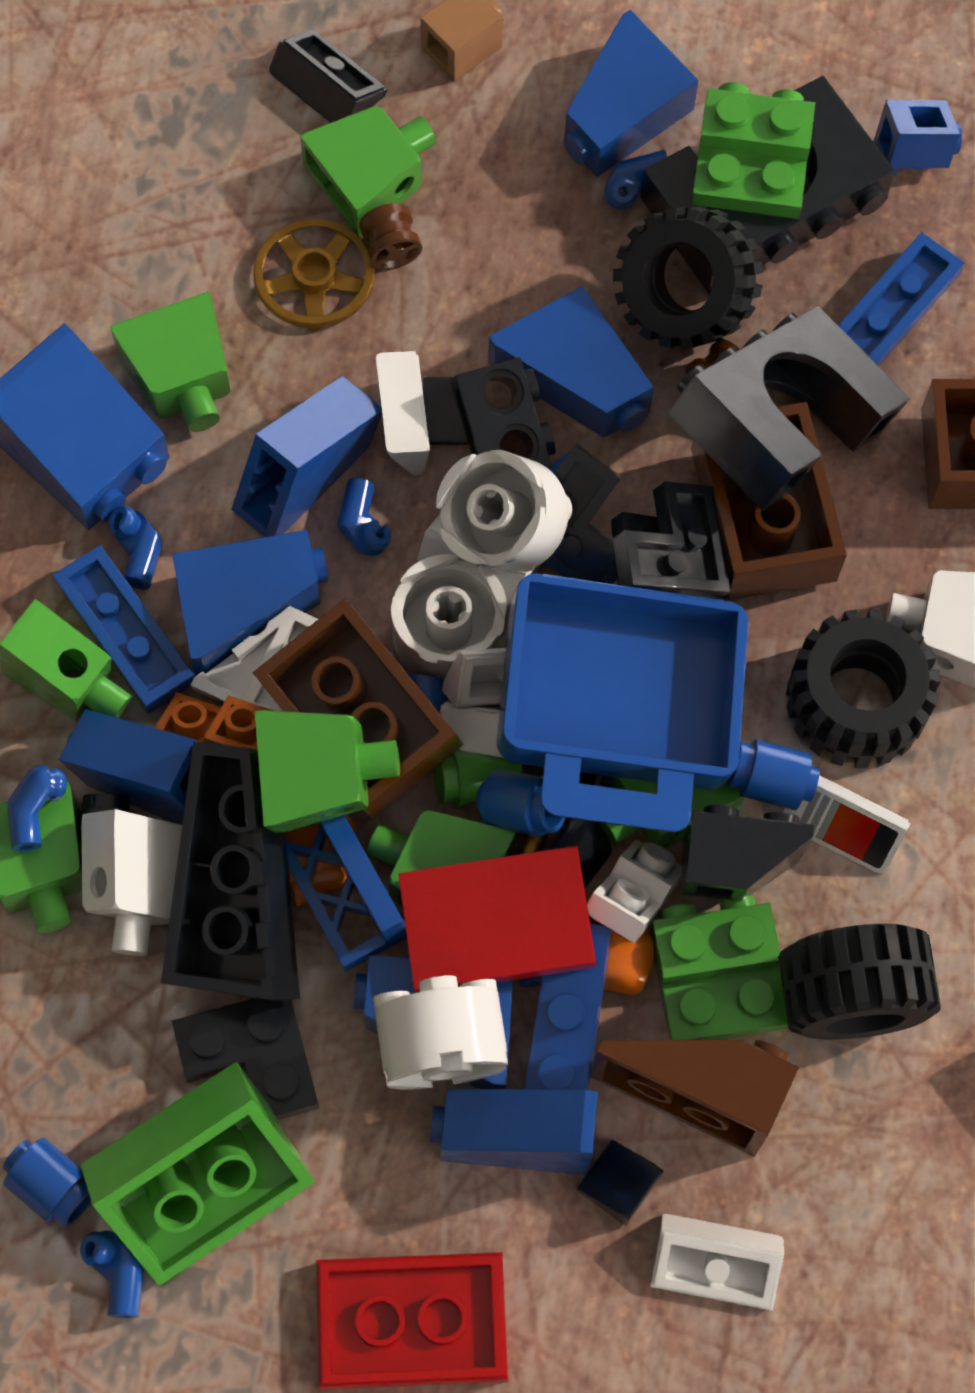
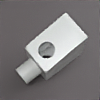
M944 570L933 572L923 599L892 593L885 621L891 623L894 615L905 620L903 630L912 632L914 629H917L924 637L920 648L922 650L932 648L936 661L931 670H939L940 675L975 688V572Z
M116 809L83 814L81 822L82 906L88 913L116 918L112 952L125 955L147 956L151 925L169 924L182 825Z

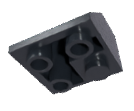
M723 805L705 806L703 812L693 811L683 839L681 895L733 901L744 900L799 863L813 838L814 825L799 823L798 816L784 812H768L763 815V819L739 816L740 811L738 809Z

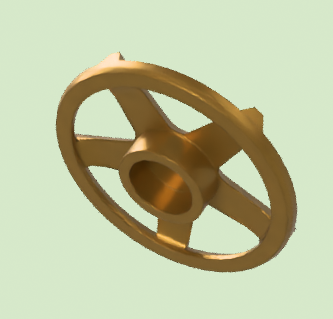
M305 219L290 223L274 232L264 242L256 256L253 276L257 296L273 315L292 325L318 331L322 327L340 323L354 315L365 304L369 296L372 295L375 267H373L368 255L369 248L354 231L334 221ZM309 227H321L337 231L336 235L323 249H305L291 234V232ZM350 241L357 246L365 264L364 279L336 269V262ZM278 242L291 261L292 270L264 281L263 266L266 256L273 245ZM296 289L301 290L304 293L306 316L283 308L271 295ZM337 289L358 293L344 308L331 314L323 315L325 293L327 290Z

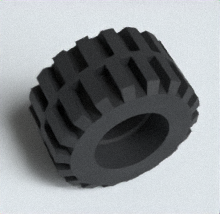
M699 206L666 209L663 213H654L644 219L645 224L643 226H636L628 233L627 237L631 242L629 245L620 246L616 258L623 260L622 268L613 269V282L622 281L623 292L615 293V298L618 305L627 304L630 311L623 317L630 326L639 324L643 327L639 335L648 341L659 339V346L667 348L682 346V349L694 348L733 334L741 327L739 323L742 320L750 318L755 310L751 302L753 298L761 296L763 285L756 284V274L764 272L762 261H754L752 252L758 250L754 238L745 239L742 233L746 228L739 221L727 220L728 214L718 209L707 210L706 207ZM682 244H690L698 248L707 257L713 271L711 294L705 304L696 310L686 309L676 303L670 296L665 284L664 271L667 260L671 253Z
M857 609L845 611L840 623L834 616L822 621L819 632L813 629L805 638L802 648L799 649L787 683L786 695L790 696L786 706L789 718H798L794 730L800 739L808 735L813 739L810 750L820 756L824 749L834 754L831 759L832 763L843 766L845 759L851 758L854 759L855 768H868L872 758H876L879 766L891 762L896 752L902 756L911 748L915 739L919 738L936 706L939 694L935 692L940 684V671L931 670L936 661L935 654L932 648L922 650L920 646L924 637L917 629H914L910 634L904 631L902 628L905 620L895 615L890 623L881 620L882 611L869 609L866 618H859ZM849 668L868 670L879 676L886 683L891 692L893 704L879 710L855 708L839 697L832 685L831 676L838 671Z
M864 924L841 927L804 937L784 948L778 956L788 1027L791 1032L805 1037L837 1040L883 1035L919 1025L941 1010L930 937L927 935V932L921 929L900 924Z

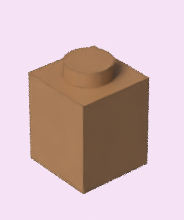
M444 0L420 17L421 48L454 82L502 48L504 19L499 6L494 0Z

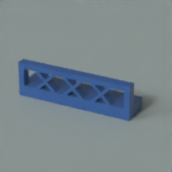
M343 815L318 823L319 829L313 848L290 843L286 837L285 844L288 868L346 972L368 960L369 955L375 956L406 939L407 934L404 920L346 817ZM326 839L335 854L322 851ZM296 855L309 858L305 871ZM318 861L343 867L347 877L340 898L316 892L311 883ZM353 887L363 904L349 901ZM323 905L337 908L333 921ZM346 911L370 917L379 935L348 951L339 935Z

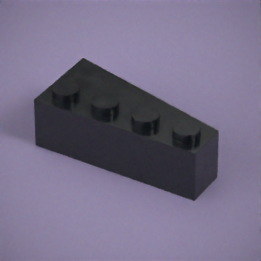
M194 741L161 983L267 1000L300 999L285 834L284 832L274 833L264 827L258 750Z

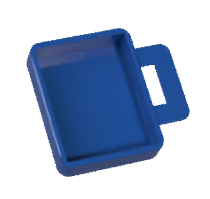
M536 573L527 575L519 582L510 604L496 741L500 755L512 763L544 767L541 800L545 810L554 816L677 832L684 829L691 819L693 788L715 790L722 787L735 772L739 764L748 637L747 613L740 605L734 602H725L724 600ZM580 772L657 783V792L653 794L580 784Z

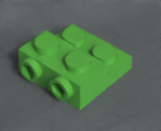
M736 82L724 83L718 89L708 88L691 205L799 219L802 209L816 102L804 101L803 96L799 92L789 89L776 91L772 97L750 94L748 87Z
M750 895L742 901L722 900L719 903L720 910L697 913V908L694 904H680L662 910V919L653 920L649 934L654 945V960L670 1040H721L789 1028L778 960L780 948L770 902L756 904L754 896Z

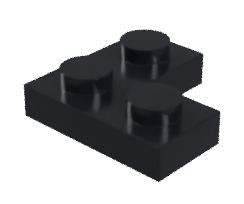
M576 443L554 472L565 494L571 501L572 514L568 520L561 543L555 552L543 563L562 577L614 584L617 578L613 540L591 525L589 521L622 477Z
M664 481L653 490L660 533L624 530L613 538L619 584L628 587L719 600L731 591L713 487Z
M253 998L172 1020L187 1083L215 1076L234 1062H237L241 1068L246 1067L248 1078L266 1100L278 1120L320 1109L291 1000Z

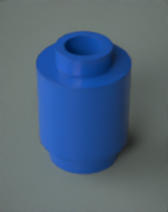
M755 739L752 744L740 741L739 764L735 772L728 779L727 786L740 790L741 797L796 811L802 800L812 801L817 789L820 770L818 767L812 766L811 753Z
M498 769L486 778L480 785L477 793V807L483 822L487 825L533 836H543L547 832L554 833L562 827L566 817L554 816L545 810L541 800L542 776Z
M41 1138L33 1144L29 1140L23 1141L12 1151L3 1165V1169L8 1172L3 1183L4 1187L48 1224L55 1221L64 1229L68 1228L91 1204L81 1167L46 1138Z

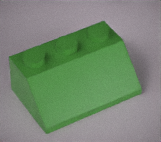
M234 1062L80 1164L93 1207L158 1286L315 1183L313 1176L270 1106L237 1062Z

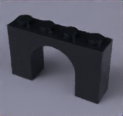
M824 75L794 90L803 96L804 101L816 102L811 146L806 167L810 188L803 195L799 219L706 207L707 210L718 209L727 213V220L739 221L746 228L742 235L746 240L754 238L758 250L752 252L754 261H762L763 265L770 261L774 264L784 261L797 250L799 245L814 237L824 239L832 235L840 228L844 221L859 213L863 216L873 213L888 198L889 188L895 172L894 168ZM690 146L644 169L640 198L651 214L663 213L666 209L697 206L691 205L697 155ZM690 244L678 246L676 249L708 294H710L713 287V271L707 257L698 248Z
M817 306L799 317L795 313L789 314L769 334L764 329L760 330L739 351L734 347L728 348L709 368L706 369L702 364L693 368L678 384L677 389L681 392V395L668 411V414L763 511L794 491L823 455L776 407L766 388L788 394L802 403L807 402L808 408L852 452L879 436L910 398Z

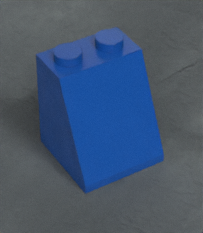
M65 323L0 378V448L88 530L100 520H109L111 513L125 504L126 497L142 483L149 484L153 482L165 469L167 460L170 457L164 433Z

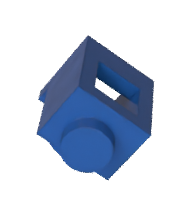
M886 100L873 142L894 168L893 176H896L899 168H949L953 155L958 154L960 151L962 129L960 124L955 122L946 100Z

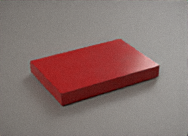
M578 846L398 873L415 993L420 992V981L438 976H456L458 987H460L464 983L475 980L494 979L498 983L597 967Z
M502 1252L316 1260L320 1390L508 1382Z

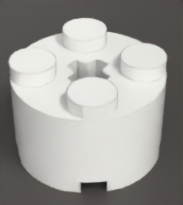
M491 450L477 455L470 454L461 458L446 473L438 489L436 508L440 509L442 526L438 528L447 547L455 555L467 562L507 572H529L547 560L561 543L568 520L572 514V504L569 497L565 494L558 478L548 468L538 462L504 450Z
M439 554L417 562L405 572L395 591L391 604L392 639L397 656L412 674L428 675L444 680L459 651L504 647L507 600L499 579L489 568L484 565H476L461 560L457 555ZM448 617L451 623H447L445 620L440 621V619Z
M438 976L420 981L419 993L410 994L408 991H392L373 997L383 1073L385 1074L388 1088H433L432 1081L452 1079L454 1085L487 1078L506 1070L508 1052L499 995L494 979L470 981L458 987L456 976Z

